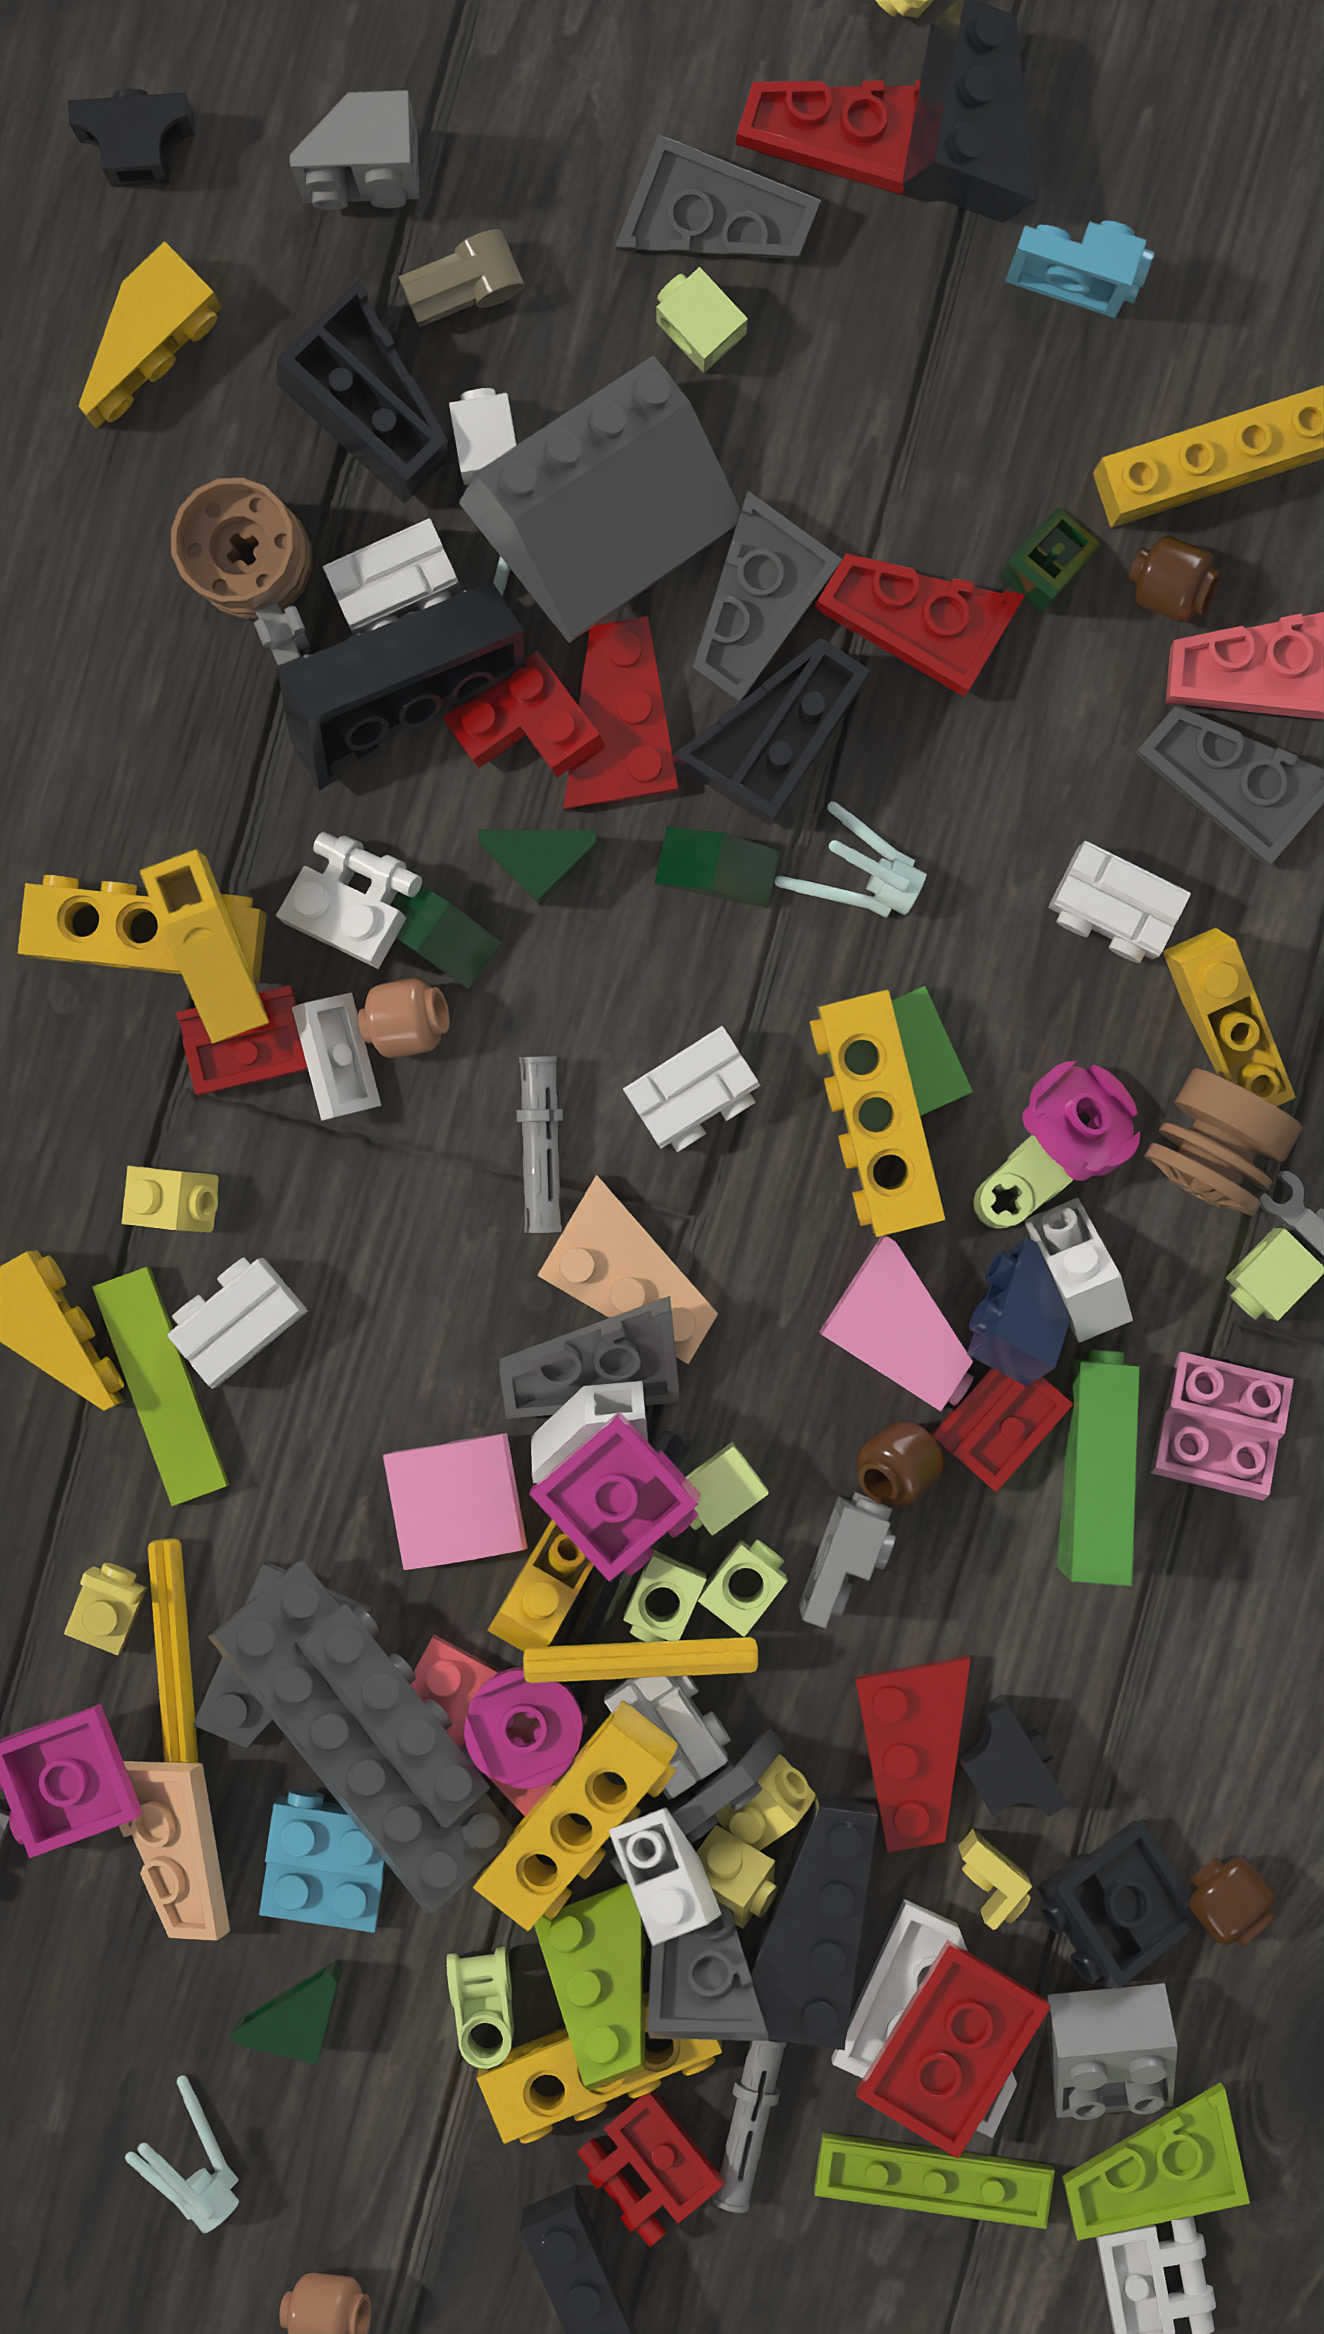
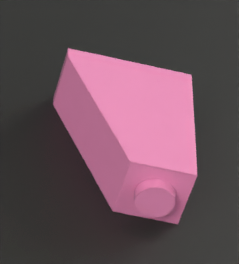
M886 1235L881 1236L819 1332L939 1411H942L947 1401L956 1406L973 1381L974 1376L967 1372L973 1361L898 1244Z

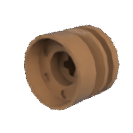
M245 478L216 479L197 488L179 507L171 528V555L181 577L220 611L241 619H258L256 611L278 603L282 610L290 607L304 592L313 569L312 544L303 523L269 489ZM247 545L254 548L253 554L257 559L249 566L243 562L245 558L241 552Z
M1198 1068L1192 1069L1174 1102L1184 1114L1194 1120L1191 1128L1187 1129L1167 1122L1162 1123L1158 1131L1179 1146L1178 1151L1175 1152L1167 1147L1151 1143L1144 1157L1157 1166L1169 1178L1170 1182L1191 1195L1218 1208L1234 1209L1254 1216L1261 1202L1258 1198L1240 1187L1242 1181L1260 1189L1269 1190L1273 1183L1272 1180L1252 1163L1257 1155L1274 1161H1285L1303 1127L1289 1114L1254 1093L1210 1072Z

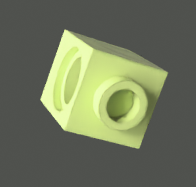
M700 267L688 278L683 274L677 275L661 290L657 297L661 302L656 307L657 324L703 373L746 335L748 318Z
M1273 1228L1228 1274L1226 1279L1236 1288L1230 1295L1231 1298L1248 1315L1256 1320L1263 1314L1268 1319L1278 1321L1324 1274V1266L1286 1229Z
M733 1442L686 1476L700 1493L699 1503L694 1508L699 1514L690 1525L694 1530H697L704 1524L712 1536L769 1494L764 1483Z
M739 1539L706 1581L697 1601L745 1637L787 1583L786 1574L779 1569L784 1560L759 1540H756L750 1547ZM742 1568H750L757 1571L762 1577L760 1590L750 1597L735 1595L728 1586L730 1577L735 1571Z
M653 1549L654 1554L644 1567L624 1612L623 1621L632 1624L630 1633L645 1642L664 1641L665 1639L668 1641H679L706 1582V1573ZM659 1587L673 1590L680 1600L675 1612L668 1616L653 1614L647 1608L645 1602L647 1595L652 1590Z

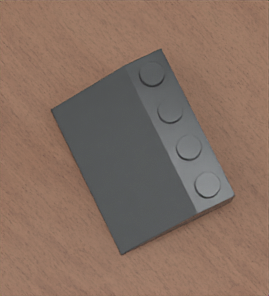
M654 355L475 472L459 502L569 643L735 529L741 514V509L691 402Z

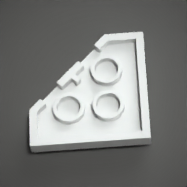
M903 1900L849 2018L845 2051L835 2049L831 2057L833 2065L861 2078L865 2076L947 1939L967 1951L956 1922L908 1900ZM1013 2072L1010 2073L976 2131L993 2138L1017 2086Z

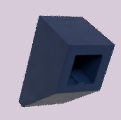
M1027 1237L1009 1251H1000L992 1260L986 1273V1281L990 1283L986 1298L978 1305L970 1320L969 1329L974 1334L967 1351L969 1356L1025 1386H1028L1056 1367L1071 1320L1038 1243Z

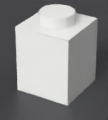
M491 388L475 389L461 394V401L449 403L464 485H469L475 472L516 446L507 393L496 395L495 390Z

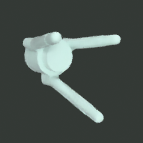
M831 801L827 805L828 811L886 858H881L878 863L839 841L833 840L829 843V849L832 852L872 874L866 889L875 893L874 897L785 876H777L774 879V883L778 887L870 909L887 918L891 909L903 915L909 912L924 884L926 873L913 867L914 859L898 852L854 815L846 811L838 803Z
M182 2075L178 2077L177 2085L215 2172L210 2175L205 2168H202L185 2181L147 2143H141L138 2151L149 2163H146L133 2151L126 2154L125 2160L140 2175L170 2199L188 2220L192 2219L203 2233H207L221 2224L238 2206L239 2200L230 2189L239 2179L226 2164L197 2096L194 2094L188 2078Z

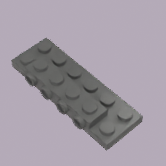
M303 1560L298 1561L209 1635L208 1638L426 1913H435L507 1845L506 1843L515 1829L486 1794L491 1787L483 1779L482 1775L484 1773L473 1762L467 1746L464 1744L459 1748L446 1730L452 1725L448 1714L432 1699L423 1702L410 1686L416 1680V1677L408 1663L395 1653L388 1657L374 1640L380 1634V1631L372 1617L359 1607L352 1611L347 1604L339 1606Z

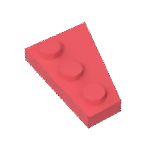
M1324 612L1302 616V613L1281 617L1278 622L1250 628L1238 626L1174 640L1170 647L1166 703L1324 720Z
M433 1635L414 1670L416 1680L410 1686L423 1702L432 1699L445 1710L452 1723L446 1731L461 1748L464 1744L466 1745L464 1727L472 1698L483 1683L495 1674L502 1672V1670ZM524 1712L514 1714L515 1723L507 1728L511 1737L521 1736L525 1743L534 1741V1729L541 1726L537 1717L527 1718ZM582 1714L584 1727L587 1721V1716ZM487 1776L524 1816L527 1815L554 1782L552 1781L537 1788L520 1789L510 1787V1784L502 1783L494 1777L490 1778Z

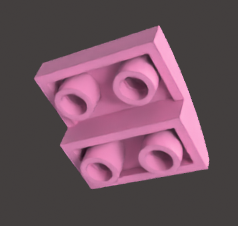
M1180 1352L1177 1356L1164 1405L1150 1473L1264 1501L1270 1495L1278 1441L1285 1434L1294 1379Z
M507 1433L456 1440L446 1444L395 1451L383 1455L403 1570L479 1559L527 1549Z

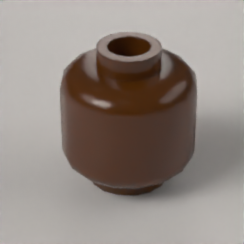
M1171 536L1161 538L1154 544L1151 550L1141 548L1134 559L1129 574V581L1136 583L1135 592L1138 605L1180 623L1189 621L1196 613L1202 616L1206 614L1215 598L1221 580V572L1215 570V559L1210 552Z
M900 1420L886 1425L863 1446L858 1453L856 1467L860 1485L870 1499L879 1504L900 1509L913 1505L941 1478L944 1461L938 1443L926 1429L913 1422Z
M1215 1857L1190 1879L1198 1889L1191 1895L1189 1907L1205 1929L1222 1945H1229L1236 1941L1241 1947H1244L1277 1917L1271 1910L1276 1903L1274 1890L1244 1858H1234L1223 1865Z

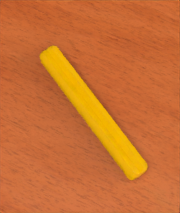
M159 1539L149 1543L148 1558L164 1761L168 1763H198L196 1726L193 1725L195 1711L182 1546L178 1539Z
M751 1637L529 1647L524 1650L523 1654L524 1677L529 1683L752 1673L757 1670L758 1647L755 1639Z

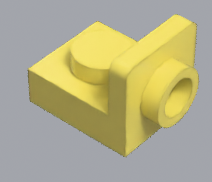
M103 1563L101 1569L95 1566L91 1567L82 1576L80 1584L83 1586L64 1634L119 1655L123 1651L148 1587L135 1583L136 1574L121 1566Z
M972 1829L958 1845L962 1859L967 1862L962 1867V1870L986 1892H989L993 1886L998 1888L981 1909L984 1923L991 1929L996 1930L1003 1920L1010 1924L1021 1915L1031 1899L1027 1892L1031 1889L1032 1885L1025 1871L975 1829Z

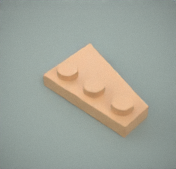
M596 1175L537 1276L609 1318L670 1296L676 1357L689 1364L718 1313Z
M123 1761L143 1814L133 1821L119 1825L124 1837L132 1835L145 1864L140 1874L168 1937L219 1940L230 1932L203 1763Z

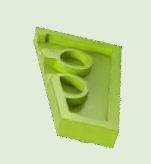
M627 1882L565 1906L551 1920L542 1915L534 1924L584 2086L589 2091L645 2070L643 1958H645L646 1936L643 1933V1919L630 1885Z
M1221 2082L1062 2176L1074 2232L1078 2241L1250 2204L1227 2095Z

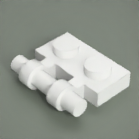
M321 832L314 842V852L328 858L329 865L323 874L304 866L276 917L284 924L379 969L407 919L399 910L391 907L390 904L397 892L411 898L417 895L421 888L422 878L406 870L405 863L394 857L385 855L380 858L365 851L363 844L351 837L343 835L337 838L326 832ZM355 872L372 879V884L366 894L347 886Z
M1194 2216L1172 2220L1173 2237L1166 2241L1158 2242L1155 2224L1096 2237L1114 2334H1175L1173 2319L1188 2316L1192 2334H1210L1215 2331L1211 2312L1216 2308L1213 2287L1206 2284L1202 2258L1206 2256L1203 2235L1196 2231ZM1179 2264L1183 2288L1179 2292L1168 2293L1163 2267Z

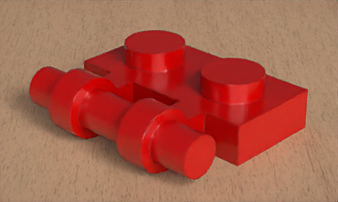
M654 2090L641 2096L604 2128L618 2146L613 2153L608 2156L594 2137L576 2152L590 2170L586 2175L596 2189L600 2186L605 2189L622 2211L623 2215L620 2217V2220L630 2232L636 2229L649 2247L667 2233L666 2229L653 2214L662 2205L679 2224L726 2183ZM629 2162L651 2189L643 2198L638 2195L620 2171Z

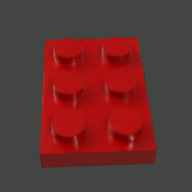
M947 1939L855 2090L857 2098L959 2159L1051 2008L1049 2001Z

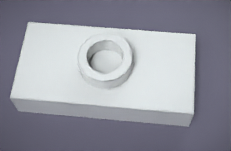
M352 993L310 1001L292 1007L321 1120L381 1106L365 1041L359 1030L358 1014Z

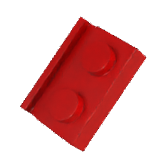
M289 985L258 993L269 1020L268 1024L215 1044L212 1043L197 1008L176 1012L182 1030V1040L195 1095L201 1096L308 1070L292 1007L296 1006L292 986Z
M989 1367L931 1435L997 1492L1074 1404L1043 1377L1025 1386Z

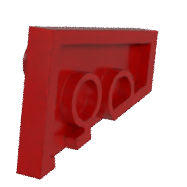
M884 80L862 81L861 86L828 87L823 81L753 82L737 131L735 145L903 195L905 186L902 185L921 80H916L914 86H884Z
M846 553L819 597L814 609L965 697L1026 594L1005 590L1004 593H998L974 587L973 582L953 578L952 581L917 574L913 568Z
M648 616L593 626L589 632L579 707L598 731L605 744L569 769L564 811L678 791Z
M969 1655L854 1676L888 1853L943 1843L946 1840L971 1660Z

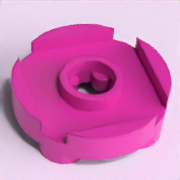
M1066 1061L1055 1066L1035 1084L1030 1094V1104L1025 1108L1022 1119L1027 1131L1036 1136L1046 1153L1063 1167L1069 1177L1077 1181H1085L1091 1176L1109 1174L1132 1157L1140 1141V1131L1134 1135L1132 1118L1138 1113L1127 1089L1110 1072L1096 1065L1084 1069L1079 1066H1073L1077 1061ZM1083 1111L1088 1114L1091 1119L1087 1124L1088 1127L1081 1122L1077 1114Z
M516 1667L499 1672L483 1683L469 1704L464 1737L468 1752L481 1772L490 1778L494 1777L502 1783L510 1784V1787L520 1789L537 1788L560 1777L573 1761L574 1756L579 1750L583 1731V1717L575 1695L565 1683H529L525 1680L523 1667ZM518 1712H524L527 1718L537 1717L541 1726L534 1729L535 1740L530 1743H525L521 1736L511 1737L508 1733L507 1728L515 1723L514 1714Z

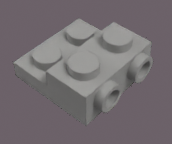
M856 1491L852 1501L838 1496L798 1604L804 1621L826 1628L831 1615L841 1617L852 1588V1584L848 1582L849 1577L846 1576V1572L869 1580L874 1567L882 1570L885 1568L895 1541V1536L891 1535V1530L888 1529L890 1525L888 1519L892 1509L884 1504L875 1502L868 1495Z

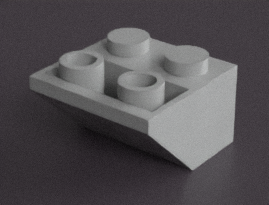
M408 91L347 93L290 154V167L304 203H312L313 207L321 210L343 209L348 206V202L371 201V204L375 207L397 208L405 205L406 200L419 199L417 127Z
M1165 1983L1048 1995L1047 2000L1051 2008L1047 2012V2033L1057 2118L1074 2117L1079 2120H1091L1100 2117L1104 2113L1132 2111L1136 2114H1150L1163 2107H1173L1178 2046Z

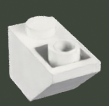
M1079 1198L1024 1220L1031 1239L1038 1243L1070 1315L1069 1325L1079 1343L1133 1321L1122 1277Z
M642 1381L583 1386L531 1436L533 1483H538L619 1411L648 1442Z
M666 1808L609 1830L652 1945L707 1925L722 1915L700 1857Z

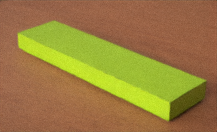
M148 1266L93 1286L95 1297L171 1505L174 1506L228 1486L229 1482L183 1355L167 1335L173 1328L151 1267Z
M822 2132L814 2193L815 2196L1047 2229L1055 2170L1053 2165L966 2152H962L959 2159L943 2149Z

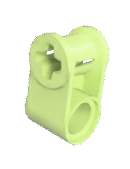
M1031 1135L1007 1157L1008 1160L982 1182L975 1191L973 1198L974 1212L978 1219L986 1226L1001 1229L1022 1222L1041 1204L1049 1201L1074 1180L1066 1174L1061 1165L1046 1153L1034 1135ZM993 1189L999 1193L1007 1189L1012 1191L1015 1196L1009 1203L1014 1211L1012 1214L1007 1210L996 1214L992 1210L991 1206L996 1201V1197L992 1193Z
M498 1947L494 1954L460 1958L457 1953L447 1954L448 1986L451 2003L455 2010L461 2054L469 2064L477 2068L489 2069L498 2066L509 2054L515 2028L507 1948ZM490 2023L501 2031L503 2041L496 2047L483 2048L473 2040L471 2030L478 2024Z

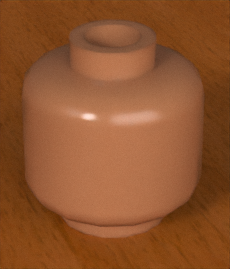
M411 977L379 984L370 989L366 998L365 1008L359 1010L358 1025L362 1038L366 1043L373 1042L381 1055L389 1059L429 1052L436 1048L440 1043L442 1034L446 1033L449 1029V1011L445 997L439 988H432L427 981L420 977Z
M315 2272L305 2274L297 2282L293 2292L288 2291L285 2293L280 2306V2324L282 2328L287 2329L288 2334H367L371 2321L370 2298L367 2294H363L360 2284L350 2276Z

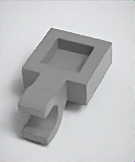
M278 603L256 611L259 620L254 625L263 646L271 648L279 668L301 657L300 650L310 647L304 632L305 627L295 606L286 608L285 613Z
M1281 1171L1277 1177L1288 1188L1287 1199L1283 1203L1277 1204L1266 1193H1259L1256 1198L1261 1202L1260 1207L1265 1212L1279 1218L1284 1223L1283 1226L1324 1265V1209L1320 1208L1316 1213L1311 1209H1306L1303 1204L1304 1188L1301 1181L1291 1172Z

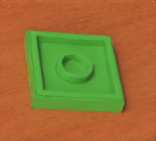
M923 986L892 1000L919 1115L926 1114L972 1093V1088L926 987ZM867 1040L854 1041L845 1051V1064L853 1073L863 1074L869 1072L877 1062V1051L874 1045ZM880 1097L866 1100L859 1110L860 1123L868 1130L884 1128L891 1118L889 1103Z

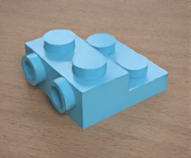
M1102 221L1100 225L1089 222L1080 243L1071 241V236L1066 231L1054 226L1038 225L1036 229L1025 226L1005 282L1115 318L1124 301L1134 303L1139 288L1143 286L1154 252L1144 249L1147 240L1135 237L1133 229L1114 221Z
M291 1789L288 1796L279 1795L273 1805L265 1857L267 1865L259 1915L375 1933L386 1869L384 1859L340 1804L323 1802L324 1795L322 1793L305 1789Z

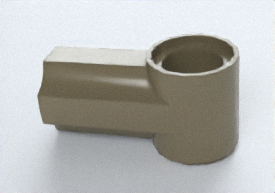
M493 229L478 233L460 243L455 248L454 254L399 276L400 283L419 328L475 304L479 308H486L503 303L524 289L525 284L503 231Z

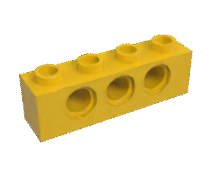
M1324 385L1102 457L1093 472V476L1110 527L1113 528L1324 459Z
M44 875L43 885L25 883L17 954L36 959L181 974L162 931L150 897L136 895V885L102 881L101 891L78 889L79 879L55 875ZM221 894L254 983H259L267 914L261 909L252 908L253 898ZM85 906H94L99 914V925L91 935L79 937L73 928V918L79 909ZM141 913H153L158 922L156 935L146 943H136L130 931L132 921Z
M881 990L818 1006L820 1019L810 1021V1027L817 1054L829 1053L834 1076L824 1078V1083L832 1113L841 1110L844 1113L848 1133L838 1135L846 1170L855 1167L858 1169L863 1190L852 1192L860 1226L871 1224L873 1233L876 1237L945 1220L889 990ZM857 1040L871 1042L877 1051L875 1066L869 1072L863 1074L851 1072L844 1060L847 1047ZM873 1097L885 1099L891 1108L890 1121L880 1130H868L861 1125L859 1120L861 1105ZM885 1155L899 1156L905 1164V1175L902 1181L892 1187H884L877 1184L873 1177L875 1163Z
M622 1700L573 1758L567 1770L552 1783L516 1826L506 1843L507 1845L484 1866L473 1888L527 1931L533 1927L542 1915H545L550 1920L553 1919L572 1893L567 1888V1885L577 1874L584 1880L587 1879L603 1859L606 1850L601 1845L610 1836L609 1830L636 1820L641 1810L635 1805L646 1793L650 1794L653 1798L657 1797L668 1784L676 1771L670 1765V1761L679 1743L625 1700ZM603 1772L617 1773L625 1780L626 1784L617 1785L610 1782ZM569 1813L583 1815L589 1820L591 1825L584 1826L576 1823ZM535 1854H543L550 1857L556 1866L542 1863Z
M650 1991L643 1994L645 1996V2033L648 2030ZM563 2027L511 2049L507 2058L498 2066L489 2069L479 2068L477 2081L503 2143L505 2144L519 2138L520 2142L524 2144L544 2137L553 2130V2123L572 2115L576 2121L585 2120L597 2115L607 2107L606 2101L622 2094L628 2093L629 2098H636L650 2093L661 2085V2078L682 2070L683 2075H691L708 2068L715 2062L714 2056L722 2053V2041L672 2039L671 2045L663 2051L654 2052L645 2048V2070L589 2091L584 2086L567 2029ZM553 2075L561 2080L564 2089L558 2095L546 2097L539 2094L534 2089L532 2083L539 2076Z

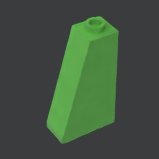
M1089 1349L1088 1360L1073 1359L1070 1401L1074 1405L1069 1409L1057 1568L1070 1581L1124 1586H1131L1139 1366L1124 1363L1125 1352Z

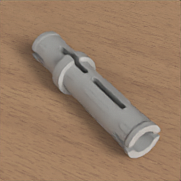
M557 1056L519 1057L522 1082V1110L516 1111L517 1122H522L524 1233L561 1232L558 1121H563V1109H557Z
M774 2040L750 2041L742 2078L735 2080L733 2095L737 2097L720 2170V2175L726 2183L713 2194L712 2199L714 2205L726 2211L744 2213L749 2210V2199L758 2160L761 2155L770 2108L778 2104L780 2090L776 2087L784 2047H786L787 2042Z

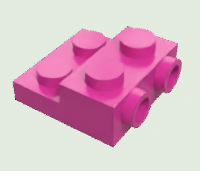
M620 1411L533 1486L529 1493L609 1582L622 1570L628 1576L638 1571L653 1556L654 1551L650 1547L666 1532L672 1538L676 1537L699 1514L694 1509L699 1503V1491L661 1450L657 1453Z
M101 1704L58 1720L46 1721L0 1739V1790L4 1791L11 1809L9 1823L12 1834L19 1844H24L29 1859L133 1821L143 1814Z

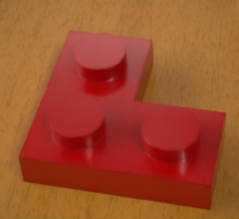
M538 650L526 658V667L518 669L511 677L464 705H459L442 717L478 769L527 736L555 776L559 777L605 744L598 731Z

